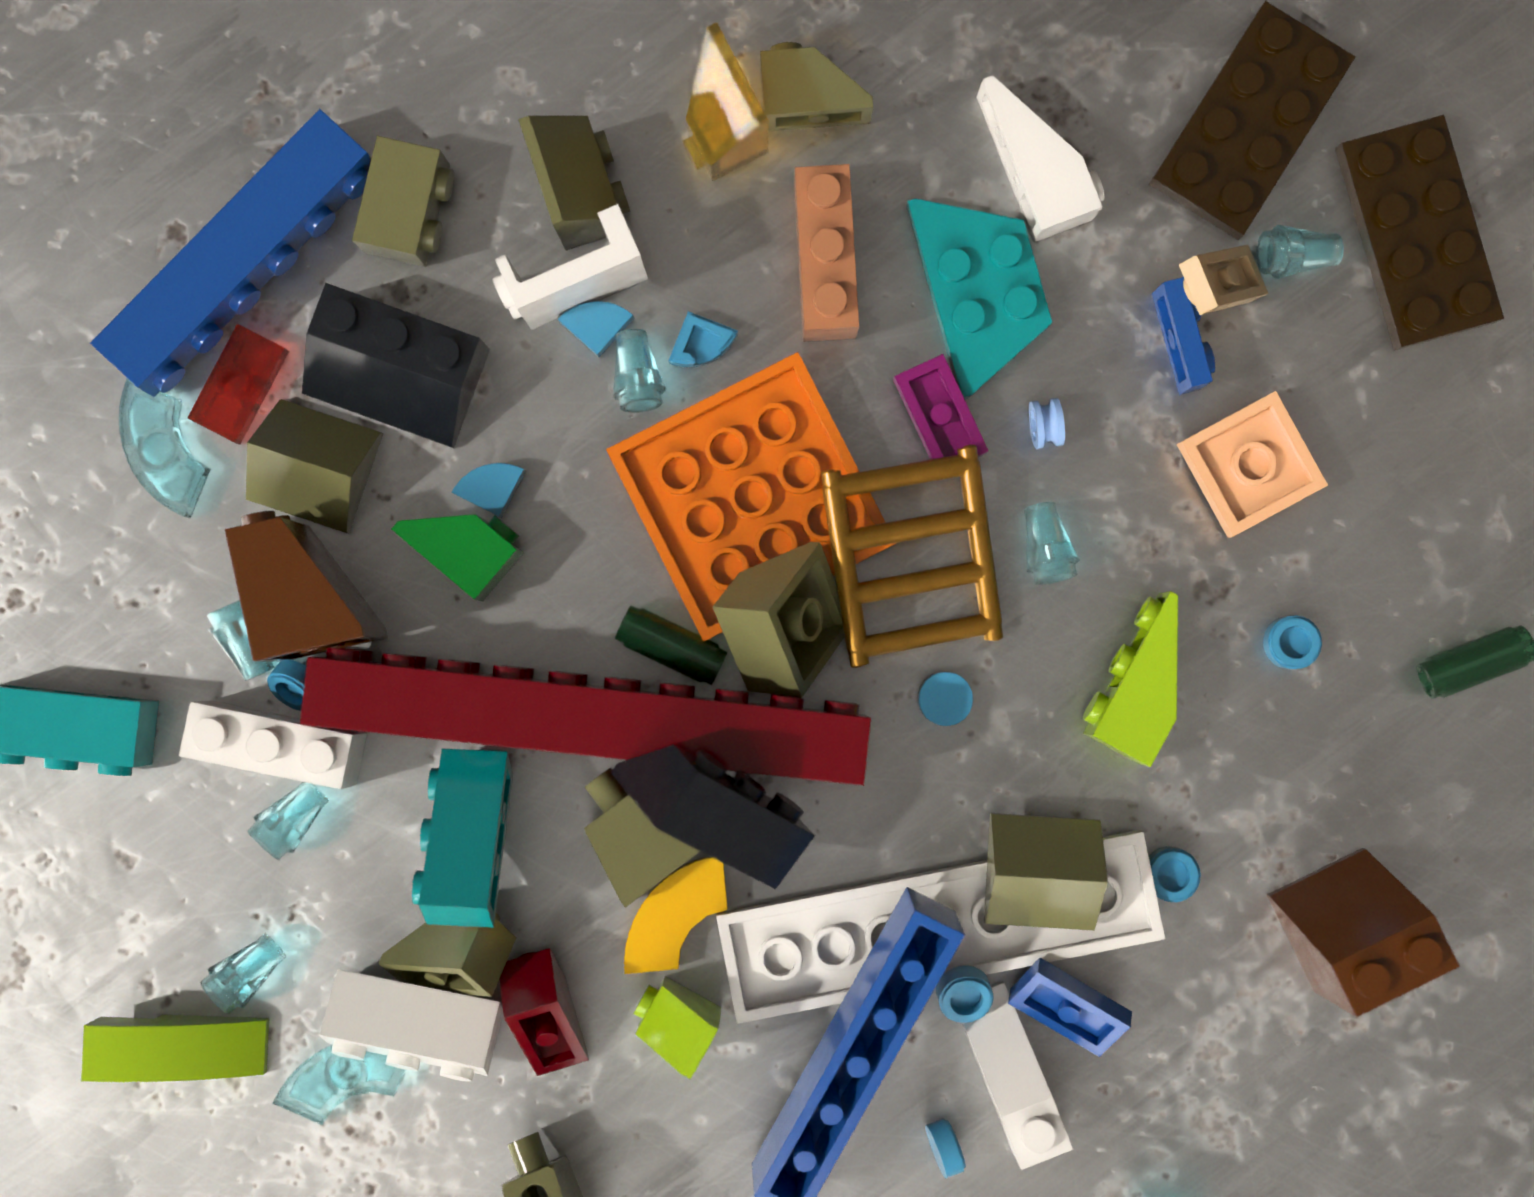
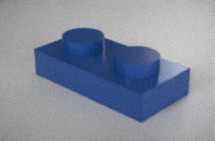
M1184 277L1163 282L1152 293L1179 395L1201 390L1212 383L1211 373L1215 372L1214 354L1210 344L1207 341L1202 342L1197 325V322L1201 320V315H1199L1196 306L1191 303L1184 291Z
M1041 957L1010 988L1008 1004L1098 1057L1108 1050L1131 1027L1132 1011Z

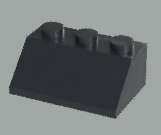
M325 282L306 333L302 394L454 449L490 349L479 337Z
M673 744L616 764L611 771L612 775L657 830L774 889H777L815 837L800 820L804 811L796 803L778 792L773 798L765 795L766 790L757 781L743 772L738 771L735 777L725 773L727 771L726 767L720 761L701 749L695 755H692Z

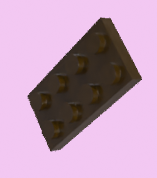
M1265 1L1149 185L1239 240L1253 222L1356 56Z
M1440 115L1346 141L1336 147V155L1394 351L1503 320L1504 315L1445 116Z

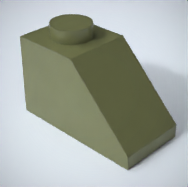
M783 42L773 45L770 50L760 51L765 132L871 123L873 96L815 47L802 48V45L796 42Z
M495 913L494 928L430 925L425 922L383 953L378 964L399 982L464 995L492 997L516 937L500 922L501 918L497 913Z

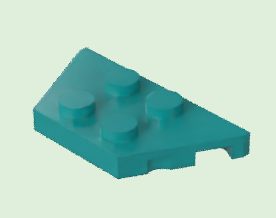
M915 198L907 201L906 208L951 370L966 400L1053 322L1024 220Z

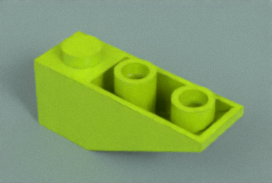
M1172 591L1159 593L1156 599L1151 596L1146 599L1134 621V625L1140 629L1130 646L1123 644L1110 664L1108 672L1114 675L1104 694L1098 691L1093 696L1083 715V720L1088 722L1083 734L1130 760L1147 767L1152 766L1177 720L1178 595Z

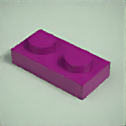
M944 354L894 376L893 381L930 460L958 455L957 449L969 444L977 446L978 457L989 451Z

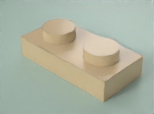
M1249 245L1199 254L1179 264L1184 276V291L1191 303L1196 306L1199 315L1249 303L1269 294Z

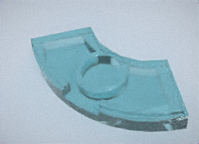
M127 378L119 405V433L126 460L140 484L153 498L171 511L183 517L191 518L211 469L193 458L182 441L178 422L182 400L160 391L152 397L137 388Z
M333 1044L314 1053L296 1068L282 1085L272 1104L323 1125L336 1106L351 1096L374 1092L394 1097L401 1086L407 1070L385 1064L387 1055L366 1051L364 1060L331 1053Z

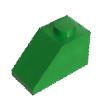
M476 514L397 521L391 528V530L470 597L482 602L524 554L522 550L513 544L519 535L495 515L489 522Z

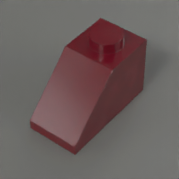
M551 949L525 953L518 958L507 961L499 979L504 1019L536 1075L540 1076L589 1061L587 1048L566 978Z

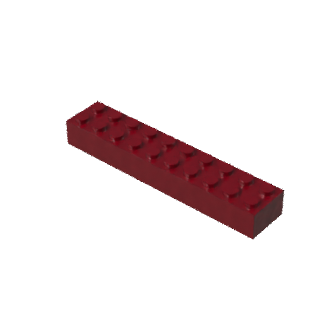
M327 647L326 657L307 658L300 725L629 760L674 744L692 755H695L699 749L709 753L720 761L727 771L864 786L871 717L859 714L860 705L857 703L825 700L824 710L803 708V697L771 694L770 704L748 702V691L721 688L715 689L714 698L694 696L695 686L664 682L660 683L659 692L641 690L642 680L604 677L603 686L587 685L588 674L563 671H549L548 680L533 679L534 668L493 665L492 674L479 673L481 664L479 662L438 659L437 668L426 667L427 657L406 654L382 653L381 662H373V651Z

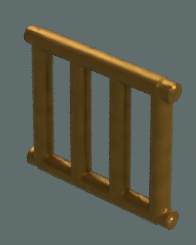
M965 445L963 448L957 449L958 455L857 473L841 475L840 470L826 469L821 472L822 492L845 642L852 668H859L869 664V657L981 635L987 641H998L1003 638L1002 616L984 487L976 445ZM960 477L964 509L850 529L846 503L847 496ZM968 530L972 562L858 582L854 556L855 550ZM975 583L979 614L866 635L862 604Z

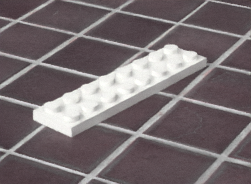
M1135 830L1103 837L1108 885L1095 931L985 924L984 907L987 860L717 913L716 919L736 1022L740 1024L841 1004L906 887L956 911L965 936L944 973L954 967L967 965L976 967L987 975L1032 966L1040 957L1047 962H1053L1164 940L1165 935L1144 832Z

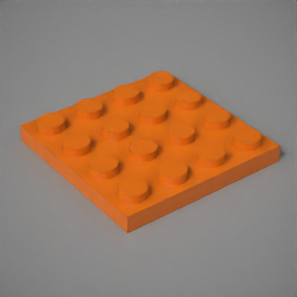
M798 352L606 449L703 642L723 633L713 610V605L739 572L809 542H820L831 573L835 576L822 492L821 472L826 469L840 470L841 475L860 471ZM871 493L846 497L850 529L886 523ZM896 543L855 550V563L858 564L894 546Z

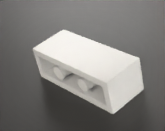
M211 700L190 702L179 756L321 786L344 789L357 784L367 732L300 725L299 718Z
M338 969L319 1036L327 1043L333 1044L331 1053L339 1056L364 1060L366 1051L387 1055L385 1064L393 1067L418 1071L420 1062L442 1066L441 1076L472 1082L474 1073L488 1076L503 1015V1008L498 1001Z

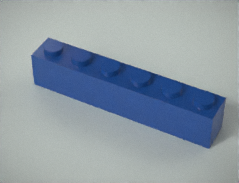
M319 109L90 344L137 388L155 398L160 392L165 393L173 389L184 377L186 372L184 367L198 353L208 352L220 341L223 336L222 328L236 314L242 315L248 312L258 302L261 296L260 289L274 275H283L295 264L299 256L297 251L311 237H320L332 226L336 219L335 212L349 198L354 200L363 194L371 163L369 154Z
M906 887L752 1162L754 1197H817L965 936L955 910Z

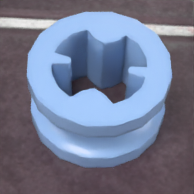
M1051 398L1048 405H1040L1038 400L1031 401L1029 403V425L1035 449L1044 448L1046 442H1053L1056 447L1063 446L1065 443V422L1060 400L1058 398Z

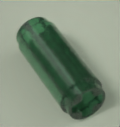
M632 605L625 614L615 636L616 640L624 643V647L699 683L703 681L711 686L728 653L719 648V644L711 640L703 642L700 635L645 608L638 609Z
M1522 625L1514 628L1506 627L1426 658L1425 662L1417 664V675L1422 688L1431 699L1440 696L1445 698L1527 667L1530 662L1534 661V640L1528 630Z

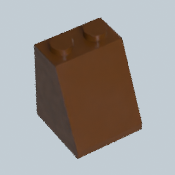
M271 510L244 515L241 517V526L225 529L253 662L294 660L325 653L327 647L347 648L388 638L386 627L309 525L292 521L289 515L276 516L275 511Z
M1364 848L1267 894L1313 991L1355 1017H1359L1460 967L1435 914Z

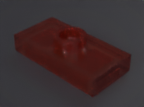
M237 324L187 418L240 445L281 369L289 350Z

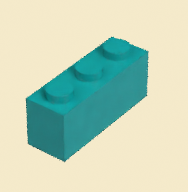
M0 684V764L21 765L25 763V756L44 758L43 767L48 769L78 770L79 762L98 764L97 773L131 776L133 767L152 765L159 701Z
M442 748L439 768H431L428 798L434 801L432 818L423 819L420 831V849L422 852H426L424 871H415L412 884V902L415 905H419L426 924L494 928L513 772L508 752Z

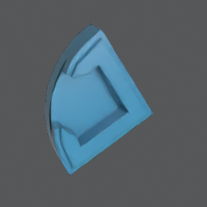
M602 301L579 304L567 310L558 318V321L598 357L607 350L634 320L633 314L616 304Z
M688 311L669 358V364L679 367H698L709 364L729 350L738 336V330Z
M505 463L484 465L466 474L456 484L452 493L502 518L526 470Z

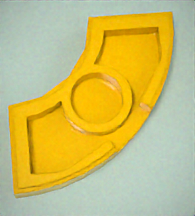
M710 856L694 860L672 872L650 892L640 906L628 933L624 955V974L679 969L681 946L690 930L706 916L728 910L724 863Z

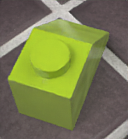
M665 976L658 989L648 985L633 1014L641 1018L635 1034L681 1075L691 1080L719 1030L722 1007Z

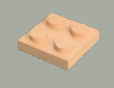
M1276 391L1177 444L1228 538L1234 537L1328 486Z

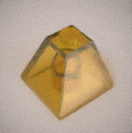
M717 22L706 29L686 115L689 138L682 141L695 169L699 170L705 166L712 181L768 153V118Z

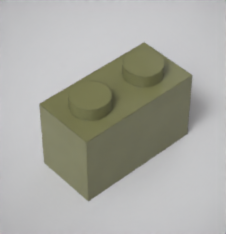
M382 136L376 137L352 241L364 253L426 267L429 253L437 252L442 236V222L437 221L441 202L449 201L454 185V170L449 169L450 164L440 149Z

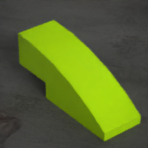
M162 1014L155 1019L99 1017L84 1025L81 1082H168L264 1075L267 1073L269 1018Z

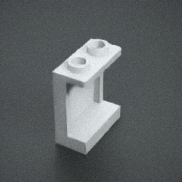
M618 204L598 212L609 242L608 245L524 282L521 281L506 255L495 259L501 275L492 279L505 308L509 309L514 320L523 317L531 330L558 319L563 313L574 306L602 300L648 279L641 255Z

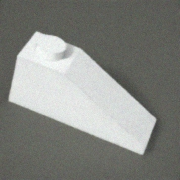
M993 75L984 78L976 97L1033 243L1092 221L1103 207L1101 201L1104 200V189L1095 170L1088 171L1083 156Z
M1000 981L991 985L993 1004L990 1010L980 1019L962 1023L1011 1150L1021 1170L1069 1152L1073 1148L1015 1007L1008 1004L1009 992L1004 981Z

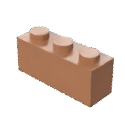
M850 164L795 167L794 193L803 342L856 339L859 330Z

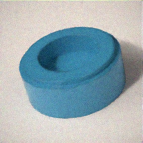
M1296 615L1284 616L1276 619L1268 626L1263 637V647L1269 660L1276 666L1284 669H1302L1311 665L1318 658L1322 648V637L1319 629L1311 620Z
M282 660L267 678L269 689L280 702L292 709L301 711L307 666L294 660Z
M939 672L929 676L922 683L918 692V706L921 713L932 723L941 726L958 724L967 717L973 705V694L969 684L964 678L951 672Z
M1165 846L1154 850L1149 855L1158 898L1167 902H1181L1195 893L1200 883L1201 873L1197 861L1190 853L1177 847Z
M963 965L948 970L942 975L936 986V996L942 1013L948 1019L955 1022L968 1023L976 1021L983 1017L993 1004V991L988 977L982 970L973 966Z
M943 1118L925 1125L933 1155L944 1178L946 1179L964 1172L966 1165L963 1153L949 1121Z

